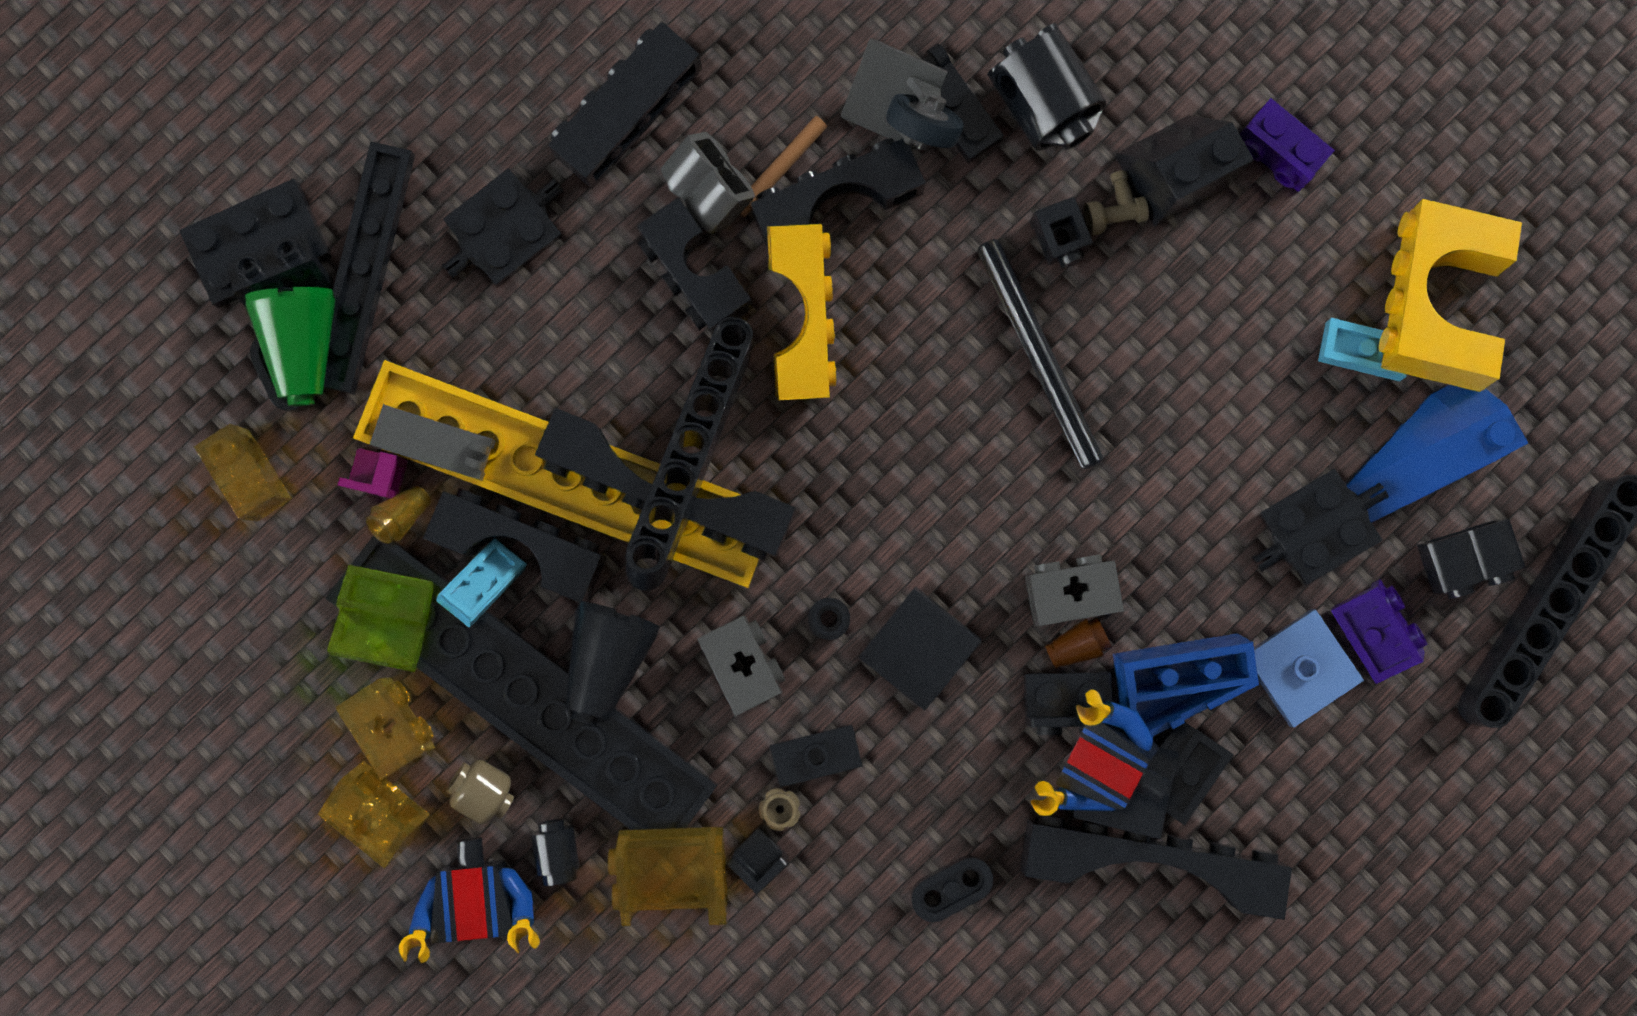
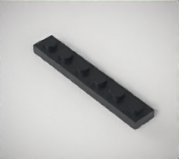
M370 142L333 288L335 307L324 388L356 394L415 159V154L411 150Z

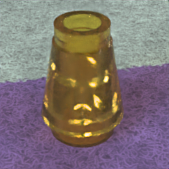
M415 485L373 506L371 514L366 518L367 526L371 533L385 544H389L393 540L400 541L426 508L431 505L430 497L421 487Z

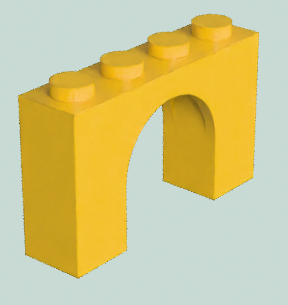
M1422 199L1410 212L1403 214L1397 231L1398 237H1402L1401 247L1394 257L1391 268L1392 275H1396L1395 284L1385 304V312L1390 314L1388 327L1384 329L1379 341V352L1383 353L1381 368L1481 392L1500 379L1505 339L1462 329L1444 320L1435 311L1429 300L1427 278L1430 269L1439 266H1453L1495 277L1499 276L1517 261L1522 222Z

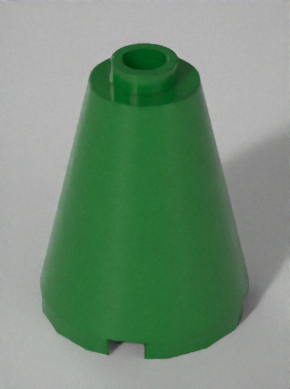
M293 287V291L278 292V288L247 293L245 295V305L277 397L287 399L288 406L315 404L314 397L323 395L335 307L333 290L320 287Z

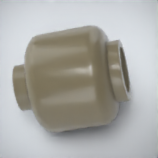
M480 759L473 761L470 765L464 762L456 771L446 789V792L450 794V806L478 824L487 823L494 815L501 819L514 799V796L508 793L511 787V778Z

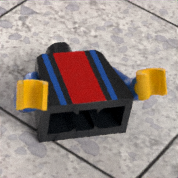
M1096 690L1088 691L1085 696L1088 704L1092 707L1085 708L1076 705L1079 719L1086 726L1056 782L1060 788L1054 791L1049 782H1038L1035 785L1037 794L1048 797L1044 800H1031L1034 810L1042 816H1049L1057 811L1058 808L1061 810L1081 811L1125 810L1136 792L1160 804L1172 781L1149 768L1159 747L1153 742V736L1140 714L1136 710L1110 701L1103 703L1100 694Z
M482 837L457 840L458 864L447 865L437 871L436 876L429 879L415 907L409 928L410 935L401 940L399 953L404 962H406L409 951L419 946L421 949L418 959L420 963L426 962L430 956V951L425 939L429 937L431 938V944L507 936L508 944L519 953V941L522 937L528 935L529 944L535 949L538 947L540 939L531 928L534 924L532 892L515 870L508 868L505 860L484 861Z

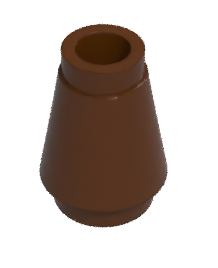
M1098 617L1090 621L1087 618L1083 619L1053 640L1052 643L1045 645L1056 669L1063 665L1067 666L1104 657L1103 652L1112 649Z

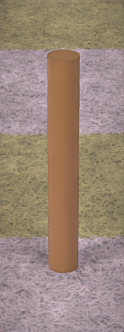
M815 116L751 185L755 194V198L751 202L756 201V196L759 193L772 188L823 133L827 125L822 119ZM751 204L740 214L742 218H745L751 211Z

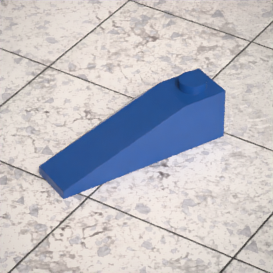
M1447 385L1428 395L1419 405L1420 407L1405 423L1400 425L1390 440L1377 454H1373L1346 483V486L1356 495H1359L1379 482L1384 488L1370 498L1385 490L1387 491L1388 499L1379 502L1367 510L1370 522L1372 523L1528 444L1508 406L1486 388L1478 392Z

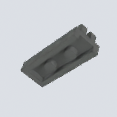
M383 404L369 445L483 481L485 476L484 469L491 448L494 449L496 441Z

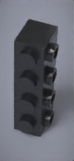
M662 21L654 30L648 29L639 37L635 45V51L626 60L621 59L617 61L607 75L608 80L598 91H590L582 99L579 105L580 110L570 121L565 120L561 122L551 135L552 141L548 146L554 156L591 189L595 187L702 70L699 53Z

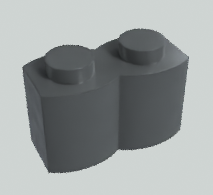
M707 132L688 135L661 167V172L669 190L674 195L685 200L693 219L701 229L706 230L708 233L727 229L755 198L754 191L748 181L730 164L723 148Z

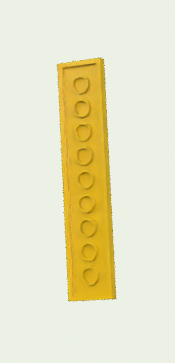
M384 360L353 436L354 439L370 444L383 404L494 439L496 443L494 449L491 448L484 469L485 476L483 481L399 454L396 455L629 543L642 510L622 502L625 494L609 488L607 494L604 495L583 486L585 477L570 471L566 479L543 469L546 461L535 456V453L549 423L548 421ZM611 446L613 451L631 471L641 479L653 484L660 467L659 463ZM703 480L697 498L715 499L735 497L741 494ZM671 483L667 486L674 491L686 488L681 483ZM658 520L651 524L657 529H667L672 526L666 520ZM688 521L673 560L749 588L760 559L741 552L744 544L729 537L724 545L701 535L704 527Z

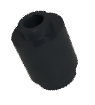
M552 819L538 823L539 830L531 833L537 876H542L544 886L559 885L576 880V869L580 867L574 826L564 825V819Z

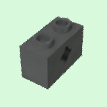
M1101 554L1076 558L1077 567L1062 570L1059 561L1035 565V574L1024 576L1033 626L1123 612L1124 607L1115 560L1102 562ZM1070 577L1074 584H1081L1083 592H1078L1075 595L1076 601H1074L1072 595H1064L1063 587L1070 585Z
M743 615L697 638L735 716L783 692L779 684L786 681L775 658L767 661L761 645L767 643L756 619L748 622L746 616ZM742 651L745 657L753 655L756 662L750 666L752 674L748 676L743 670L736 672L733 664L738 661L736 653Z

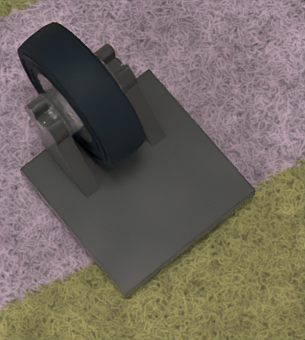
M869 39L841 113V118L886 138H893L894 141L903 139L913 150H916L917 147L920 150H927L928 145L940 148L954 147L963 130V121L955 113L944 107L946 100L941 97V88L948 71L878 40Z

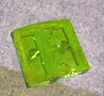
M348 565L336 602V606L340 611L327 648L328 653L332 656L415 672L430 612L434 583L432 581Z

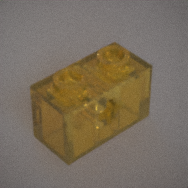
M228 424L194 446L195 451L238 519L258 522L292 500L248 429Z
M391 677L377 679L335 707L380 780L396 775L435 749L431 741L434 738V734L430 726L421 716L416 718L408 705L411 702L409 693L399 681L393 682ZM393 718L396 724L391 728L392 732L386 733L383 727L387 725V719Z
M362 761L338 781L317 815L385 869L409 846L430 814L365 761Z

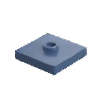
M1316 609L1309 610L1254 647L1258 681L1289 727H1296L1364 681Z

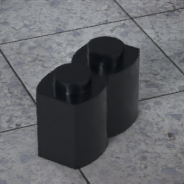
M1509 518L1492 520L1417 544L1432 592L1447 593L1448 599L1473 593V585L1487 580L1489 586L1514 580L1513 572L1526 567Z

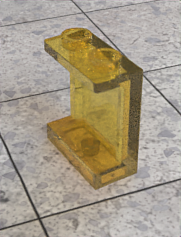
M723 827L619 830L616 848L609 849L608 872L610 876L616 875L617 883L612 886L613 910H620L622 926H631L632 914L637 910L708 908L709 925L727 924L728 888Z

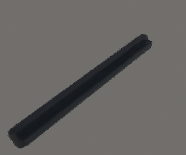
M992 239L981 244L978 248L979 257L1080 466L1083 469H1088L1101 463L1103 455L999 240Z

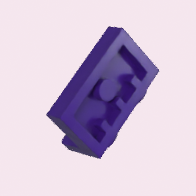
M1272 98L1267 101L1240 133L1254 161H1261L1273 171L1275 179L1287 188H1294L1297 192L1314 178L1315 173L1335 151Z
M1381 579L1373 582L1371 588L1333 606L1331 612L1375 684L1424 662L1425 651L1423 647L1428 645L1417 624L1412 623L1408 625L1400 612L1405 606L1393 586L1386 588Z

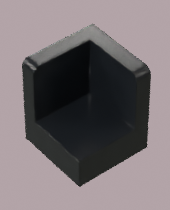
M758 826L729 855L726 864L757 895L788 864L789 855Z

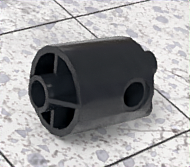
M1056 23L1048 25L1029 42L1022 37L1008 45L1003 50L1006 59L990 69L987 76L1035 151H1043L1055 145L1069 150L1090 137L1107 103Z

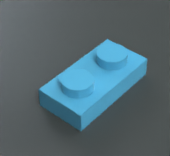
M1330 318L1325 323L1318 362L1399 382L1406 378L1407 375L1381 368L1383 353L1379 352V341L1384 330L1335 318Z

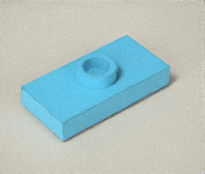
M494 538L437 595L436 601L470 628L524 572L527 564Z

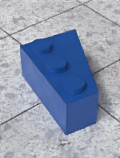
M1238 633L1113 654L1119 703L1122 706L1136 710L1152 736L1170 727L1175 729L1184 724V720L1205 709L1211 710L1259 685L1254 644Z

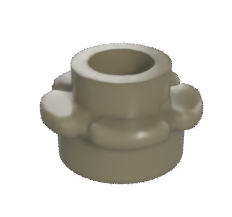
M774 788L766 793L765 800H762L759 804V815L761 819L766 821L767 827L775 831H782L787 826L793 827L800 818V811L798 810L800 801L796 794L792 791L784 792L782 788ZM778 805H782L784 807V811L782 813H778L776 811V807Z

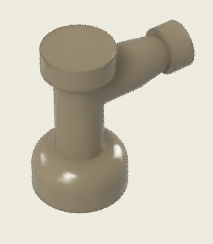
M1125 170L1116 171L1110 175L1112 185L1115 186L1117 206L1104 208L1098 201L1084 204V222L1090 236L1102 234L1106 230L1107 224L1133 219L1138 223L1148 220L1149 210L1147 201L1144 196L1133 197Z

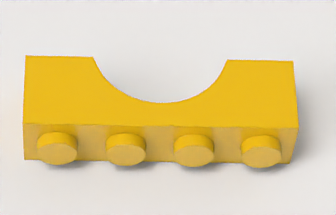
M822 224L767 226L769 270L780 273L793 282L802 296L805 309L804 322L798 336L786 348L773 354L775 396L778 400L829 398V387L836 386L835 361H828L827 344H834L835 339L833 319H826V302H832L833 298L831 276H824V259H829L831 256L829 232L822 233Z

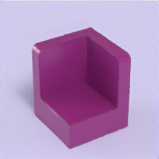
M359 448L355 454L349 479L339 477L337 485L398 500L408 460L388 453H378Z

